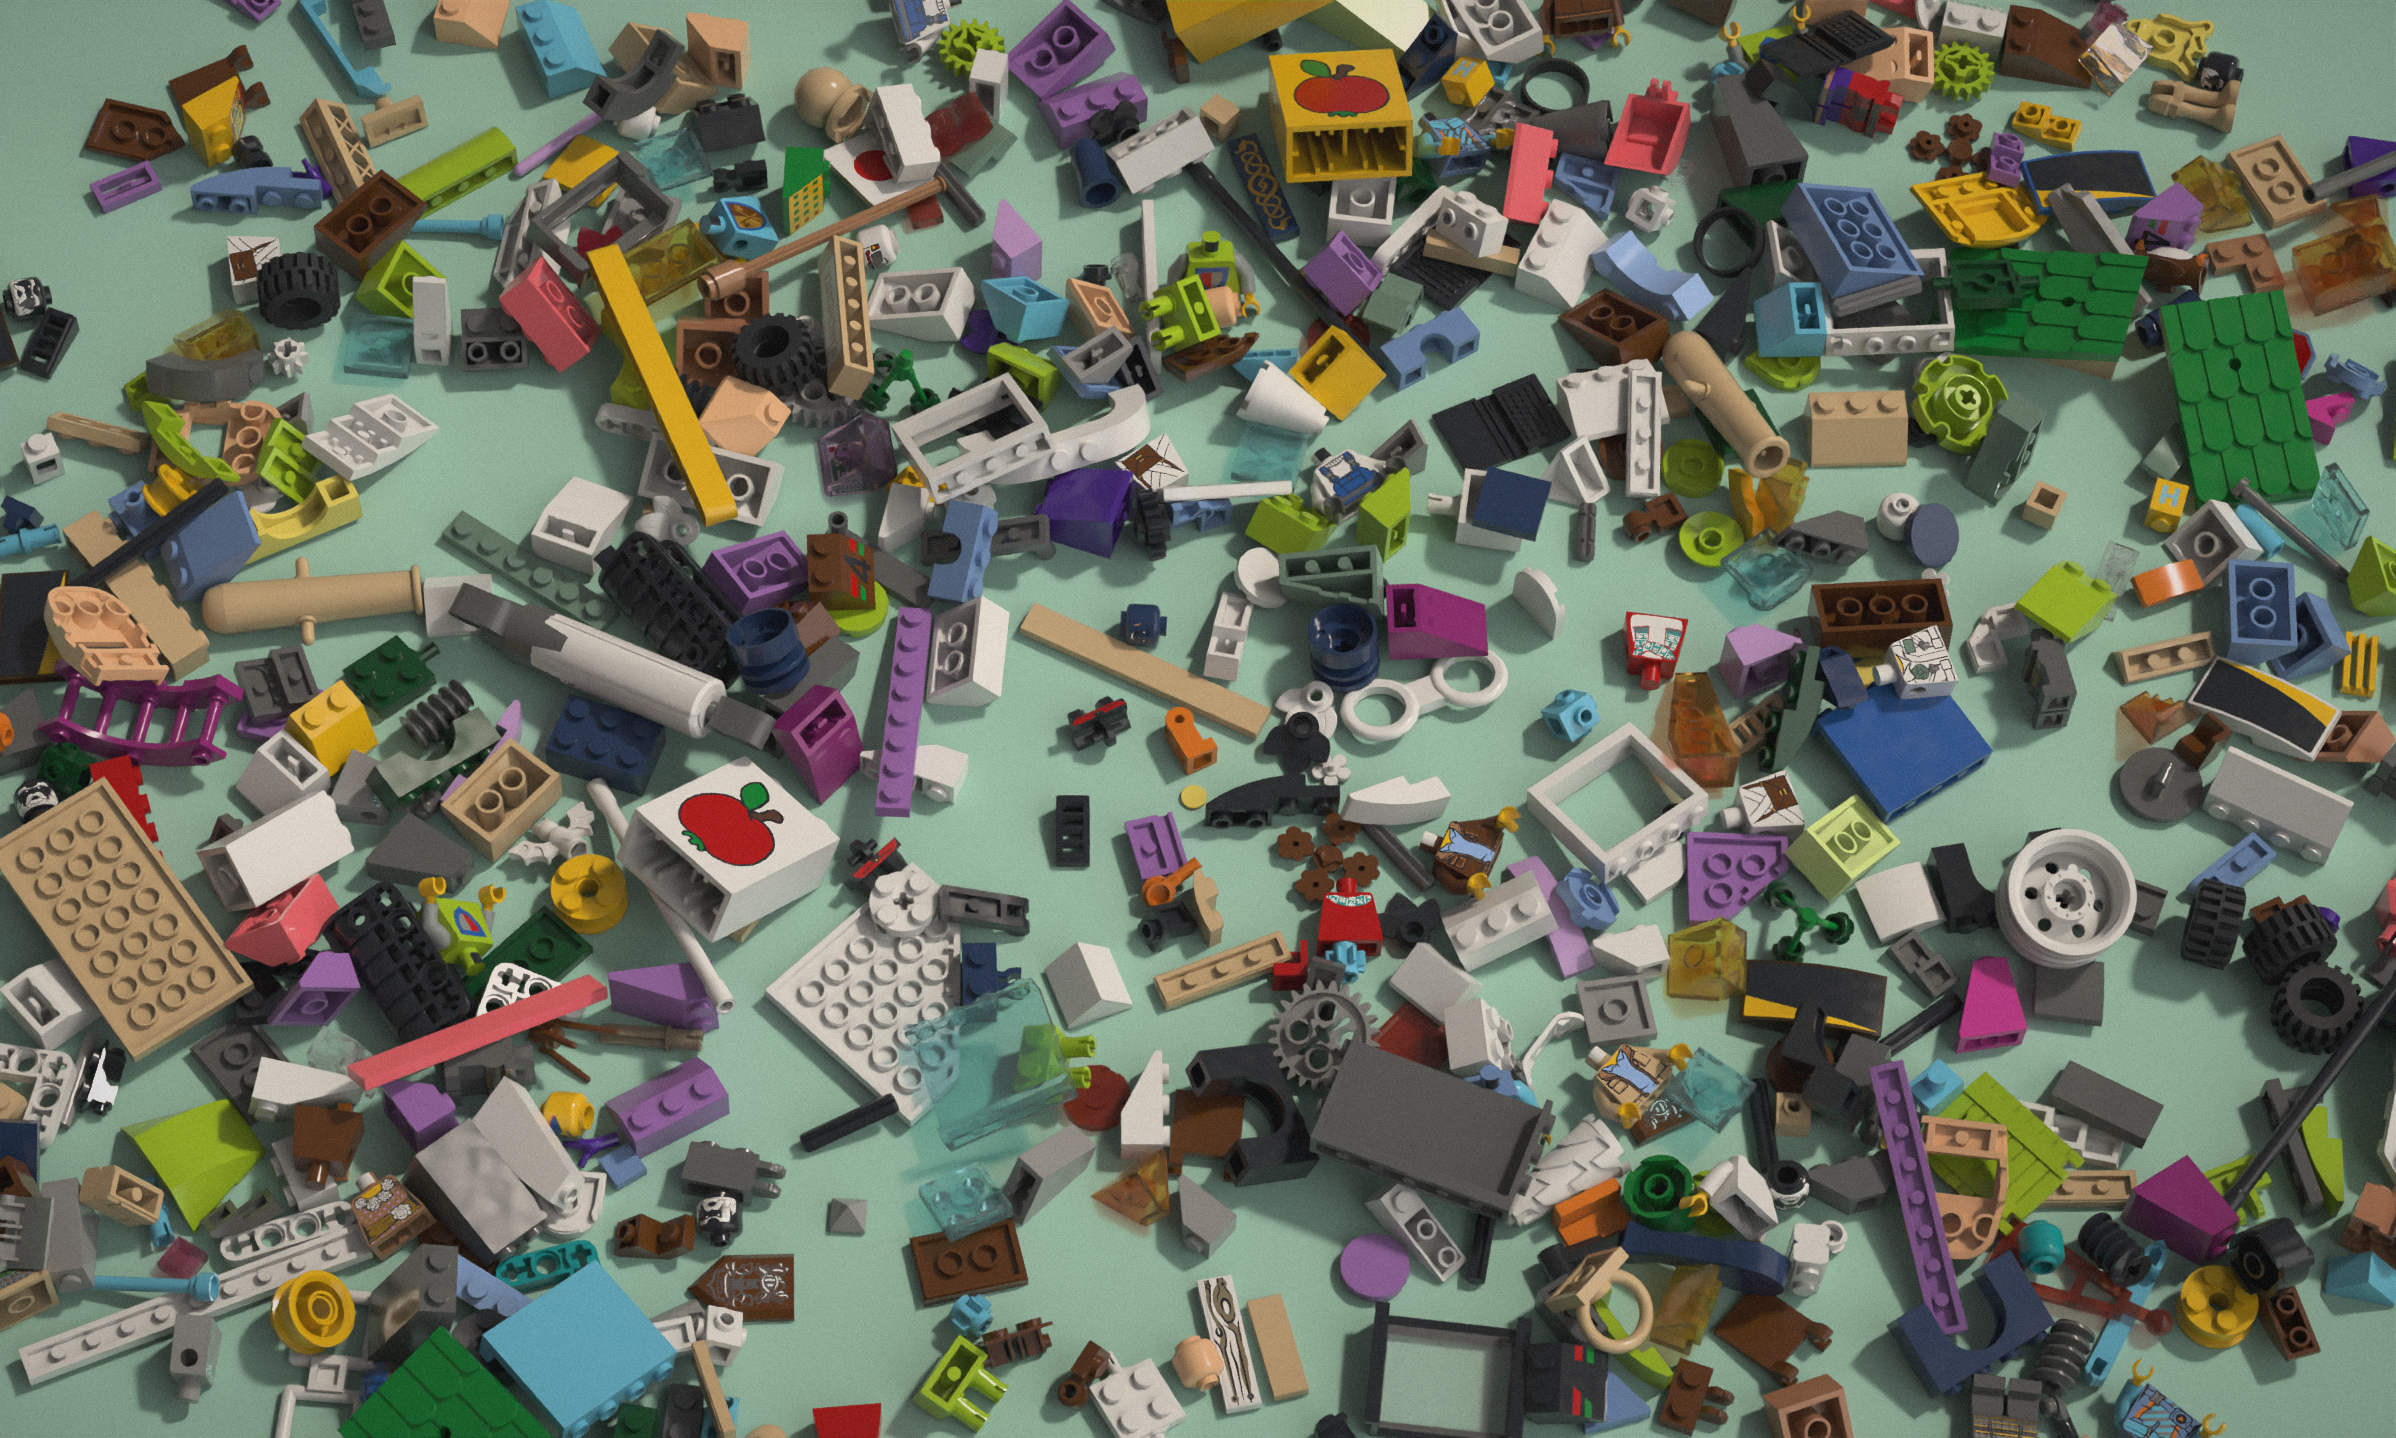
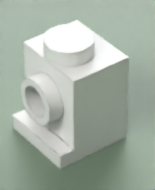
M51 432L45 435L34 434L28 441L20 443L23 454L22 458L34 485L66 474L60 451ZM52 459L54 465L37 470V464Z

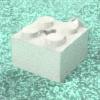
M1465 468L1462 495L1458 494V497L1429 493L1427 514L1455 516V520H1458L1456 544L1520 552L1521 538L1472 526L1473 516L1487 471Z

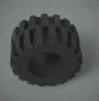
M285 253L280 257L275 256L271 258L270 262H265L261 266L262 269L258 270L256 280L259 310L267 323L274 324L278 328H287V330H308V328L319 327L322 323H328L331 321V317H336L338 314V309L341 306L338 273L333 262H329L328 258L317 256L315 253Z
M769 313L764 314L763 318L757 319L756 317L750 320L751 324L743 325L740 328L741 333L735 334L733 338L734 344H731V357L740 380L765 388L778 399L784 395L786 398L790 397L794 391L800 392L803 390L805 383L810 384L813 380L812 374L817 373V363L819 361L808 329L800 319L796 320V317L790 314L785 317L784 313H776L775 316H771Z
M2206 878L2202 879L2195 890L2183 932L2180 949L2182 960L2219 970L2225 969L2232 958L2246 905L2244 888Z
M2305 903L2282 909L2263 920L2245 938L2242 949L2261 981L2267 986L2280 985L2288 971L2292 972L2294 966L2301 964L2304 967L2308 961H2314L2315 965H2319L2321 961H2326L2335 950L2338 941L2315 904L2312 905V903Z
M2308 961L2304 967L2301 964L2294 966L2292 972L2288 971L2283 977L2273 998L2270 1013L2273 1014L2271 1018L2272 1026H2278L2277 1035L2279 1038L2285 1037L2287 1039L2285 1044L2292 1048L2293 1045L2300 1047L2298 1052L2304 1054L2307 1050H2311L2313 1055H2321L2322 1050L2327 1054L2334 1053L2336 1047H2339L2361 1018L2363 1013L2362 1006L2364 1004L2363 996H2359L2361 988L2359 984H2352L2353 977L2349 973L2346 975L2341 973V967L2337 965L2334 968L2328 967V962L2321 961L2319 965H2315L2314 961ZM2307 999L2319 1001L2329 1008L2333 1016L2321 1017L2314 1015L2303 1006L2301 1001Z

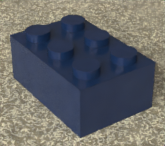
M569 694L545 748L547 765L554 771L587 781L603 778L610 788L643 797L666 744L665 726L633 712Z

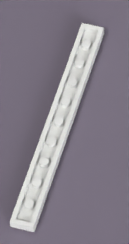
M356 1223L219 1274V1293L214 1302L198 1301L197 1297H192L189 1293H168L18 1349L32 1386L174 1332L176 1314L216 1317L274 1295L281 1284L290 1279L297 1278L305 1272L322 1270L334 1273L373 1258V1253L364 1238L359 1224Z

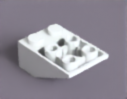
M574 476L545 507L531 533L533 554L594 576L599 568L594 558L611 545L634 501V497Z
M60 957L25 970L0 988L5 1009L41 1049L55 1050L101 1016Z

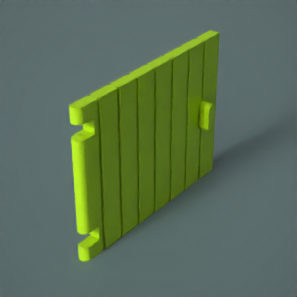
M1986 1071L1937 1116L2006 1125L2009 1184L1998 1231L2005 1237L2014 1230L2007 1222L2012 1215L2020 1222H2023L2070 1177L2068 1172L2063 1169L2068 1162L2076 1169L2086 1162L2085 1159L2059 1138L2057 1134L2022 1105L2020 1101ZM1929 1153L1928 1162L1930 1169L1957 1192L1958 1195L1993 1198L1997 1161Z

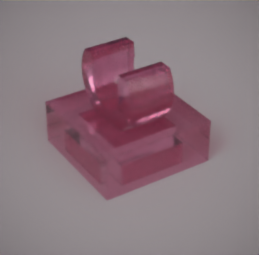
M2103 0L2098 4L2088 29L2101 36L2112 24L2114 27L2116 26V29L2121 34L2129 15L2125 13L2126 9L2117 3L2112 5Z
M178 1236L159 1259L157 1265L160 1270L175 1279H192L206 1264L209 1257L206 1252Z

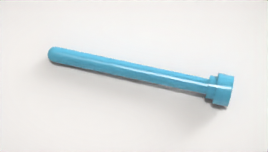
M489 214L488 217H483L482 220H418L409 232L482 233L483 236H488L489 240H502L504 219L502 214Z
M201 1272L198 1276H193L192 1279L95 1275L94 1288L89 1290L189 1293L192 1297H197L198 1301L214 1302L219 1293V1278L216 1273Z

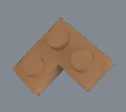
M2265 233L2212 242L2205 245L2203 251L2204 254L2209 255V266L2213 276L2243 271L2252 293H2267L2284 289L2285 280Z

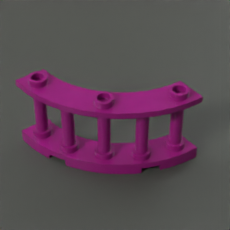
M63 658L57 660L54 672L64 677L68 683L58 716L40 722L37 726V730L49 735V739L59 744L70 742L78 745L83 751L111 759L129 755L132 767L141 765L165 767L208 766L210 763L226 759L227 753L212 744L222 708L240 702L244 689L220 674L202 679L184 680L183 686H167L166 680H163L161 685H156L152 680H102L100 686H95ZM81 686L98 692L103 697L94 730L71 722ZM118 700L136 703L141 706L131 740L106 735L115 703ZM158 707L178 709L169 742L145 743L154 709ZM195 709H207L200 738L183 742L190 714Z

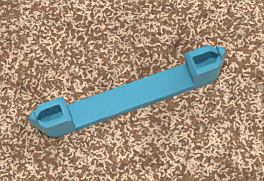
M299 0L301 13L358 97L370 98L392 89L390 83L383 85L381 78L373 67H367L355 72L318 17L327 11L326 0Z
M2163 1239L2155 1241L2154 1244L2146 1247L2144 1252L2145 1256H2150L2152 1260L2151 1269L2143 1281L2126 1288L2081 1375L2088 1386H2103L2168 1257Z

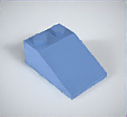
M235 491L172 533L160 547L178 600L202 603L203 596L208 589L222 583L231 582L261 545L242 491Z

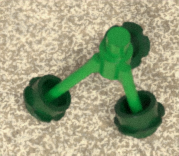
M884 347L875 350L873 353V377L877 379L884 377L886 379L880 386L870 383L864 390L861 403L866 409L873 413H876L877 410L885 411L887 409L886 404L890 401V396L886 389L895 380L900 382L909 380L915 390V393L910 398L912 405L910 409L913 415L941 403V400L932 389L921 388L915 371L912 368L913 353L910 350L903 349L900 355L897 356Z
M1776 879L1767 885V890L1763 893L1764 903L1769 905L1772 911L1778 912L1791 909L1797 915L1795 918L1797 929L1794 935L1783 936L1778 941V944H1774L1772 947V953L1775 955L1776 960L1803 962L1804 959L1802 957L1805 947L1800 938L1804 932L1811 931L1814 926H1822V933L1831 944L1843 945L1850 940L1855 926L1854 922L1849 919L1848 914L1837 912L1822 919L1817 916V913L1812 908H1802L1795 903L1796 894L1793 885L1789 881Z

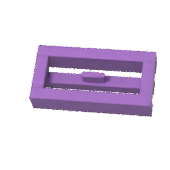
M148 160L89 184L91 192L96 197V201L101 206L104 214L162 191L161 182ZM148 174V176H145V177H143V178H140V179H138V180H135V181L131 182V181L134 180V179H137V178H139V177H142V176ZM119 186L118 188H116V189H114V190H111V191H109V192H106V193L102 194L103 192H105V191H107V190H110V189H112V188H115V187Z

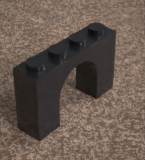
M2061 827L2029 832L2024 847L2040 835L2059 830ZM1958 843L1931 848L1926 865L1936 897L1947 919L1944 921L1947 934L1957 932L1969 934L1977 929L1988 927L2001 929L1995 911V893L1985 889L1976 879L1965 844ZM2052 863L2046 864V871L2050 874H2056L2057 866ZM2029 890L2025 892V896L2028 899H2036ZM2059 897L2056 902H2061V908L2065 909L2067 907V904H2062L2063 898Z
M1269 1042L1198 1051L1185 1069L1197 1099L1224 1095L1244 1097L1252 1101L1264 1112L1270 1124L1271 1135L1237 1139L1223 1157L1235 1187L1306 1178L1320 1161L1317 1153L1309 1151L1310 1135L1305 1126L1304 1118L1296 1106L1291 1088L1285 1081L1278 1059L1274 1056Z

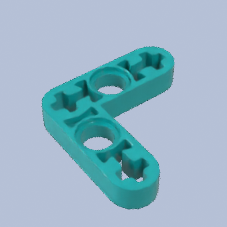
M576 1240L508 1258L497 1266L496 1278L521 1293L562 1282L581 1269L580 1262L577 1259V1253L579 1252L584 1253L587 1265L595 1259L599 1264L600 1261L597 1250L590 1241ZM543 1260H553L557 1264L556 1270L550 1274H542L537 1270L538 1264ZM526 1265H531L532 1278H528ZM514 1270L517 1275V1281L510 1282L507 1272Z

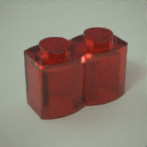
M975 92L960 96L948 108L936 110L924 119L930 125L931 139L934 147H937L940 152V158L955 154L967 142L983 138L994 127Z

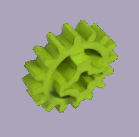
M973 18L971 24H967L964 19H961L959 27L951 23L949 25V32L942 31L941 40L938 41L939 61L945 62L946 71L954 69V77L957 78L961 74H966V80L969 81L978 48L1005 53L1004 37L999 36V29L997 27L990 30L988 21L978 25L977 18Z
M1955 40L1952 41V45L1949 48L1943 43L1941 44L1940 51L1934 50V85L1932 89H1941V97L1943 98L1948 94L1952 95L1953 102H1956L1958 97H1963L1965 102H1969L1971 95L1976 99H1980L1982 92L1987 93L1990 84L1993 82L1995 72H1993L1994 62H1988L1989 53H1979V45L1972 49L1969 48L1968 41H1965L1963 46H1959Z

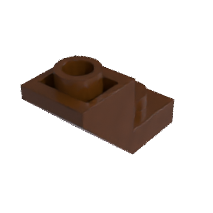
M641 1213L617 1223L614 1255L627 1258L670 1260L689 1253L694 1248L696 1218L684 1214L661 1223Z

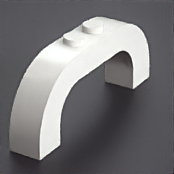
M1136 384L1108 393L1111 412L1108 415L1085 424L1052 433L1051 436L1056 451L987 483L1019 484L1037 481L1118 456L1134 448L1147 437L1151 428L1143 389ZM987 430L956 439L960 456L996 440ZM1040 439L1035 441L1037 447L1043 444Z

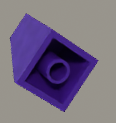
M1077 468L1055 475L1054 479L1048 478L1043 496L1046 498L1043 505L1037 504L1033 515L1046 514L1048 516L1050 541L1110 559L1131 510L1133 472L1128 470Z

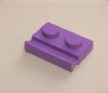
M1167 812L1165 816L1158 817L1154 815L1125 822L1124 829L1142 885L1152 876L1161 875L1167 878L1188 862L1172 812Z

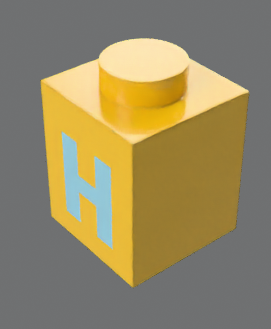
M1461 56L1441 78L1450 103L1475 107L1495 84L1486 60L1468 56Z
M2157 478L2143 526L2153 528L2158 532L2173 534L2177 530L2189 486Z

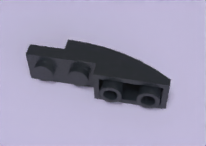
M1305 774L1282 775L1253 781L1233 788L1208 802L1205 808V826H1214L1218 829H1225L1231 826H1248L1249 828L1256 829L1272 826L1273 814H1281L1283 816H1295L1297 814L1327 816L1332 812L1338 813L1340 785H1306Z

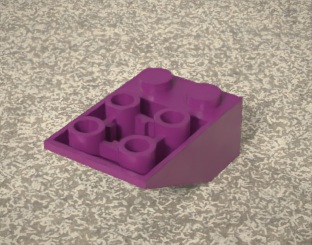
M1419 583L1386 585L1389 660L1488 656L1485 604Z
M815 684L777 719L771 732L817 803L822 805L860 769V754L864 749L853 712L838 689Z

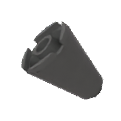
M1600 100L1534 117L1533 123L1528 124L1553 131L1552 139H1558L1557 153L1564 152L1600 162L1605 161L1614 137V132H1611L1610 122H1613V113L1609 100Z

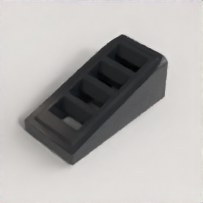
M48 307L25 353L20 368L51 379L80 331L77 318L74 315ZM49 335L58 337L59 339H58V340L52 339V338L49 337ZM44 346V347H47V348L52 349L53 352H50V351H47V350H44V349H41V348ZM37 356L42 359L48 360V363L45 364L36 361L35 358Z
M1087 795L1056 796V867H1090V797ZM1063 823H1083V826L1063 825ZM1063 836H1083V839H1063ZM1063 849H1083V853H1063Z

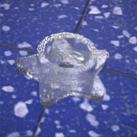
M1683 158L1679 159L1677 166L1668 176L1659 174V178L1671 182L1675 192H1678L1684 185L1696 186L1699 182L1693 174L1696 163L1689 162Z

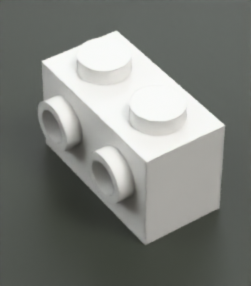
M1460 191L1457 194L1443 197L1435 231L1477 258L1501 252L1509 219L1498 213L1495 207L1485 205L1477 200L1474 194Z

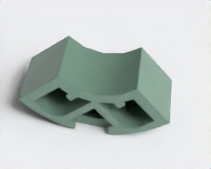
M1388 272L1384 281H1380L1373 290L1371 297L1363 300L1359 315L1362 316L1363 321L1397 334H1402L1405 324L1411 323L1423 300V285Z

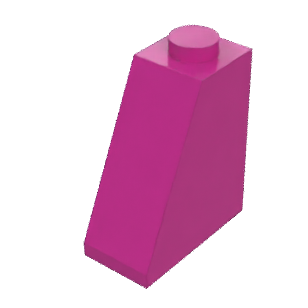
M1985 956L1977 961H1973L1967 980L1954 1045L1955 1054L2022 1044L2027 1031V1025L2007 957L1995 958L1994 956Z

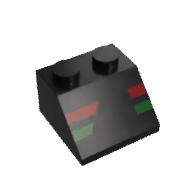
M1562 1342L1528 1344L1525 1414L1537 1425L1605 1423L1609 1353L1599 1349Z

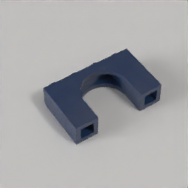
M2011 1250L1971 1273L1991 1305L1995 1316L1993 1337L1983 1350L1963 1349L1950 1341L1925 1302L1886 1325L1930 1398L1943 1394L1945 1399L1963 1389L1961 1381L1969 1376L1972 1378L1974 1373L1986 1375L1992 1371L1989 1366L1990 1363L1998 1358L2002 1364L2020 1354L2018 1346L2026 1341L2030 1346L2036 1344L2048 1336L2045 1329L2055 1324Z

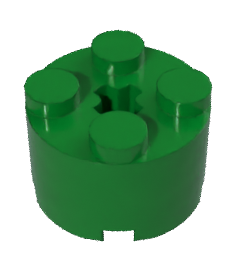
M1654 1155L1642 1160L1639 1167L1633 1172L1632 1170L1629 1172L1623 1188L1625 1200L1636 1221L1644 1224L1649 1230L1681 1233L1693 1229L1698 1216L1688 1218L1692 1211V1206L1684 1209L1679 1208V1202L1683 1197L1696 1195L1699 1192L1690 1171L1678 1159L1669 1155Z

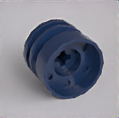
M1344 603L1327 606L1317 612L1310 620L1307 630L1311 669L1314 679L1326 683L1333 692L1348 693L1361 690L1371 684L1378 676L1381 665L1377 625L1374 617L1360 606Z
M771 607L760 609L743 616L728 629L726 641L735 662L738 663L737 669L748 692L756 695L779 693L793 687L803 680L809 672L811 663L805 652L804 645L799 640L800 635L790 611Z

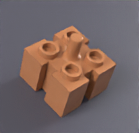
M2366 1182L2351 1210L2338 1246L2356 1254L2372 1251L2395 1270L2396 1184L2391 1191L2386 1186Z

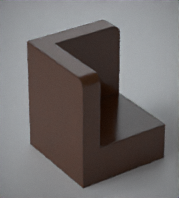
M2211 712L2204 714L2194 731L2179 739L2173 749L2199 770L2217 758L2234 732Z

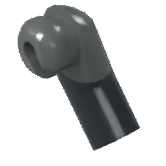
M2052 1394L2049 1397L2042 1398L2039 1403L2040 1412L2046 1417L2051 1416L2059 1437L2079 1438L2064 1400L2058 1395Z

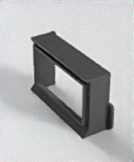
M622 150L618 155L530 220L526 238L533 240L574 278L580 290L593 280L589 272L590 266L573 248L561 241L552 232L553 229L613 184L617 183L650 213L648 217L612 243H617L623 256H625L667 224L674 203L645 177L646 168L628 151Z

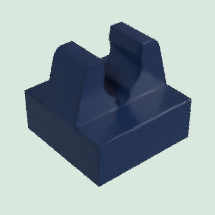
M7 495L0 506L7 513L3 528L7 529L8 533L12 535L20 533L19 529H28L29 526L39 528L44 520V517L34 507Z

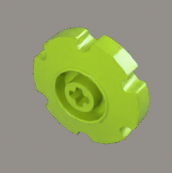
M1949 355L1943 362L1939 359L1930 362L1919 373L1913 383L1912 390L1918 396L1911 405L1914 416L1922 430L1927 435L1930 433L1935 434L1939 438L1940 446L1956 453L1972 454L1979 446L1981 447L1986 437V431L1994 419L1992 412L2001 399L2006 401L2009 397L2003 384L1995 374L1987 375L1982 369V363L1961 355Z

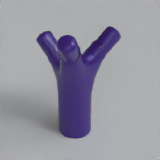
M306 158L302 159L301 162L306 172H292L293 178L321 180L323 197L325 199L331 197L333 189L320 175V166L314 165L312 168Z
M617 1132L590 1139L579 1138L578 1141H563L562 1146L582 1150L583 1155L578 1166L584 1168L589 1158L595 1153L620 1145V1140Z

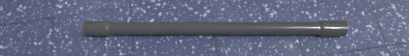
M2396 150L2331 178H2324L2303 188L2305 201L2309 204L2316 203L2334 195L2340 190L2395 168Z

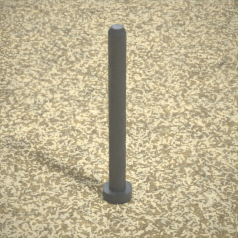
M2244 476L2230 492L2232 496L2237 498L2240 495L2339 581H2344L2349 576L2348 571L2249 487L2248 485L2251 481Z

